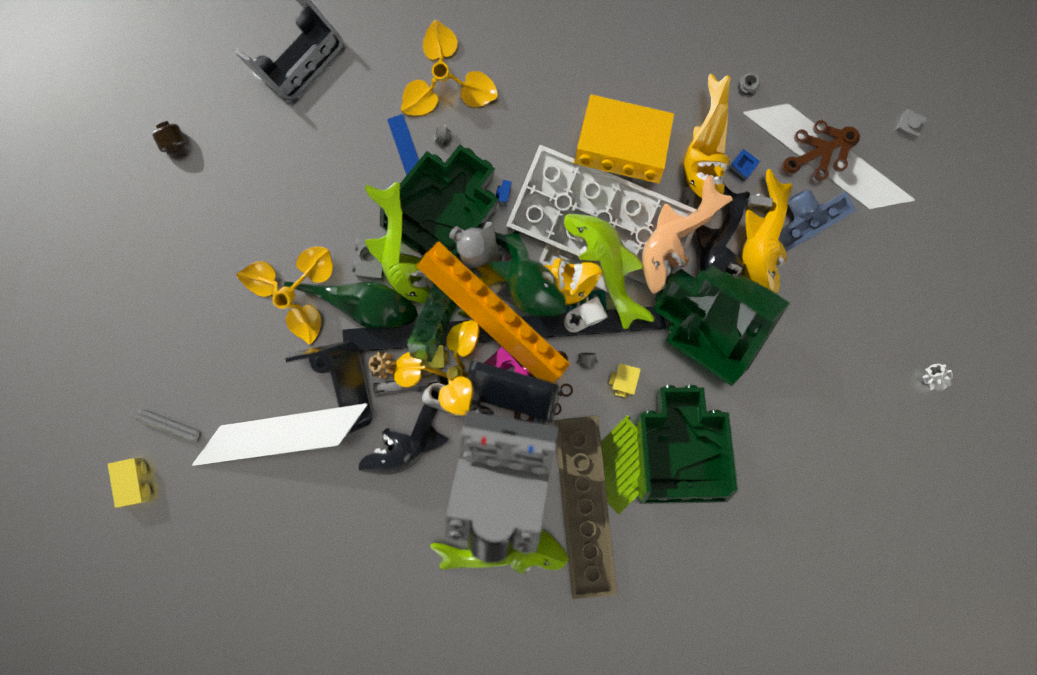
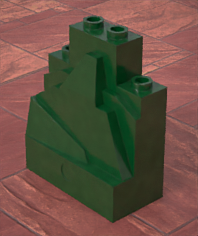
M460 144L445 163L438 155L426 151L400 183V202L402 208L401 241L423 256L439 241L458 259L460 255L457 251V243L449 237L451 230L456 226L464 231L470 228H479L482 223L488 221V218L497 207L498 199L494 193L484 190L494 175L495 168L485 159L482 160L470 148H465ZM380 207V226L388 231V217Z
M711 266L707 271L702 270L697 278L681 268L674 274L671 272L666 278L664 290H661L655 298L657 303L653 310L672 322L668 329L670 334L666 340L669 344L730 386H733L750 368L790 302L743 275L735 278L731 274L723 273L716 267Z
M674 385L663 386L657 393L658 413L652 410L640 413L637 419L640 474L638 476L639 504L728 502L738 491L729 412H722L721 410L707 412L704 387H697L696 385H687L684 388H676Z

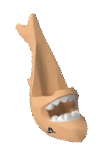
M711 175L706 178L703 184L702 202L698 210L692 214L682 217L676 214L667 203L663 206L659 214L656 230L645 243L642 253L643 272L652 293H658L664 287L666 278L671 273L670 266L673 268L685 267L689 262V256H685L679 239L696 230L722 207L733 201L731 196L723 195L716 191Z

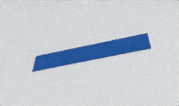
M400 114L387 119L407 175L419 161L404 115Z

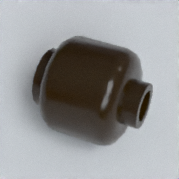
M168 121L156 125L157 130L153 132L152 136L161 152H166L167 155L184 149L183 145L186 141L177 124H169Z

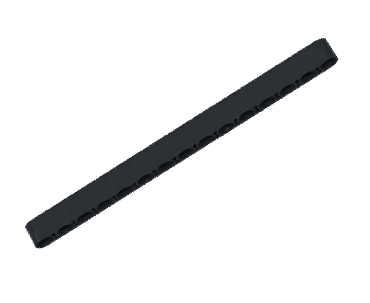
M655 306L644 307L654 316V322L636 319L630 324L628 329H624L617 309L605 310L608 317L603 321L575 333L568 331L564 326V319L567 313H561L557 316H520L542 338L668 328L667 319L653 310ZM572 317L570 324L575 323L578 326L579 319ZM470 320L408 324L392 328L342 330L343 342L351 341L355 343L359 352L438 345L446 346L449 331L457 324ZM479 325L477 343L497 342Z

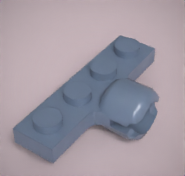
M811 190L802 191L788 200V205L794 214V220L782 228L778 240L783 244L787 252L855 212L856 209L848 193L843 192L822 205L817 202Z

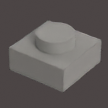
M907 109L896 130L916 139L919 137L927 118Z
M764 194L751 195L746 202V210L767 213L772 207L773 198H769Z

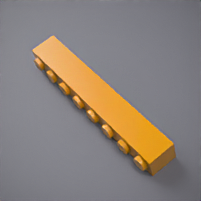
M439 241L418 263L416 267L533 376L554 383L569 367L570 363Z

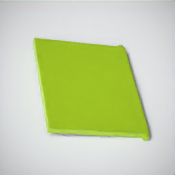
M628 415L601 441L607 503L619 515L639 495L638 429L629 420L630 417Z

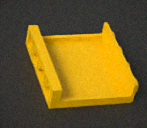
M590 94L574 164L660 184L666 163L674 113Z

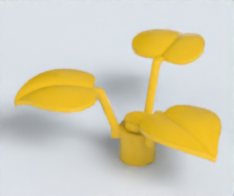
M437 19L431 23L425 33L423 51L430 60L438 58L440 60L432 66L431 72L434 77L430 87L423 80H413L405 87L401 111L408 115H426L435 109L438 103V96L432 90L435 88L437 81L443 83L452 79L462 85L461 98L470 107H482L498 97L493 81L482 72L471 71L467 73L465 82L451 74L449 67L443 61L444 57H451L455 53L458 41L455 34Z
M314 246L300 253L296 266L304 274L291 287H282L280 290H278V282L274 281L276 279V271L267 262L256 261L239 271L236 276L251 292L262 297L273 295L272 301L277 308L285 309L288 307V309H291L286 316L287 327L294 335L304 340L308 345L313 343L322 325L319 311L313 305L307 304L301 308L299 304L292 302L296 297L294 289L307 276L311 281L321 283L332 275L333 262L331 253L327 248Z
M474 320L457 324L449 331L447 347L449 350L455 351L454 358L458 366H452L448 369L447 373L427 366H422L423 356L417 352H408L396 361V365L392 369L394 371L392 377L395 382L404 388L413 387L421 379V370L443 376L449 380V385L444 386L439 392L440 405L452 414L465 416L466 411L470 412L473 385L467 379L468 372L464 370L465 365L461 362L459 355L467 357L474 351L479 336V324Z

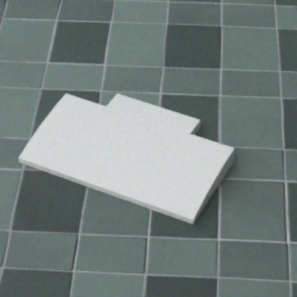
M539 145L506 226L546 243L539 263L553 265L554 259L564 258L570 264H581L582 261L578 258L580 250L588 245L585 239L582 242L577 241L574 235L566 230L564 219L567 214L598 217L609 222L616 229L623 246L642 263L645 243L656 230L659 214L666 203L676 214L682 217L692 214L697 209L608 172L574 164V158ZM694 231L679 239L684 253ZM584 260V261H583V262H593V263L597 264V265L601 268V270H602V266H601L600 261H590V260ZM670 266V271L673 274L677 272L678 268ZM643 268L631 271L624 277V282L626 277L648 285ZM602 274L595 287L609 292L604 274Z

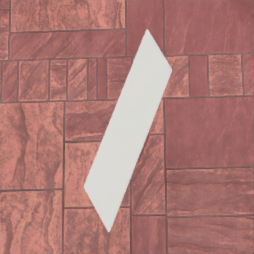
M790 104L743 112L799 156L817 148L805 143L798 144L795 142L794 135L800 129L806 130L810 136L829 142L835 139L824 133L821 135L814 133L813 126L815 123ZM798 134V138L804 140V135ZM841 146L833 150L827 168L829 172L828 178L867 208L874 209L915 201L913 197L850 150L846 159L848 162L847 168L842 172L835 171L833 163L838 159ZM822 156L808 163L818 169ZM837 162L839 168L844 167L842 162Z
M367 404L222 425L192 465L338 446Z

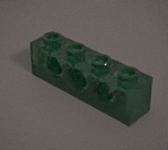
M433 284L407 342L411 358L431 363L456 307V303L435 284Z

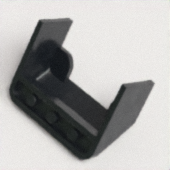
M297 0L303 7L296 16V25L302 33L275 62L267 56H259L253 61L251 57L236 49L234 51L260 79L286 100L295 99L336 56L343 46L341 35L311 0Z
M344 341L294 351L285 358L286 363L309 358L310 366L315 372L320 374L331 372L339 408L367 404L346 435L365 428L371 423L373 412L359 349L355 343Z
M471 360L467 379L473 385L471 404L480 406L482 402L526 414L532 417V422L545 425V421L553 422L562 390L558 384Z

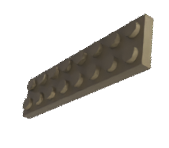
M598 416L554 420L555 427H558L556 444L572 599L617 595Z

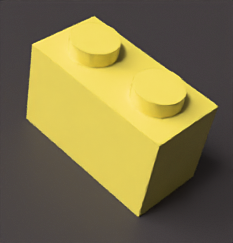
M132 458L108 464L115 508L149 501L151 491L149 484L146 483L145 475L147 468L142 458Z

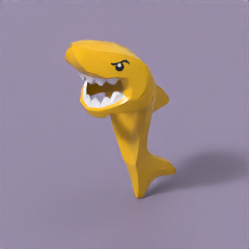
M713 74L709 75L708 87L711 96V109L702 126H694L693 140L684 159V176L690 188L701 198L703 184L709 175L713 178L716 191L720 194L724 193L725 184L723 176L727 167L730 166V158L725 154L728 96L731 82L729 75H726L720 82Z
M768 169L766 171V183L770 198H773L772 207L765 218L759 217L751 210L746 211L747 240L741 249L740 260L741 262L744 261L743 276L778 294L780 275L777 266L787 262L786 250L778 239L785 221L788 199L793 186L791 183H780L772 170Z
M564 258L554 259L553 265H544L555 275L554 284L564 294L566 305L574 304L584 299L592 291L603 274L601 268L593 262L570 264ZM490 264L476 268L482 274L479 279L486 286L498 281H505L490 267Z

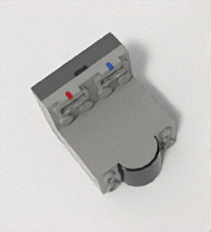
M466 411L461 431L459 460L446 516L445 537H449L454 541H468V548L471 554L478 560L487 563H497L505 560L511 554L512 549L522 553H536L558 427Z

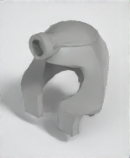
M484 222L479 228H470L465 231L458 226L451 230L449 237L457 243V251L460 255L458 260L468 269L490 264V261H502L496 249V236L492 222Z

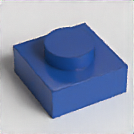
M742 149L729 168L746 180L760 161L745 149Z
M503 180L502 186L498 185L496 198L499 199L500 206H508L512 181Z

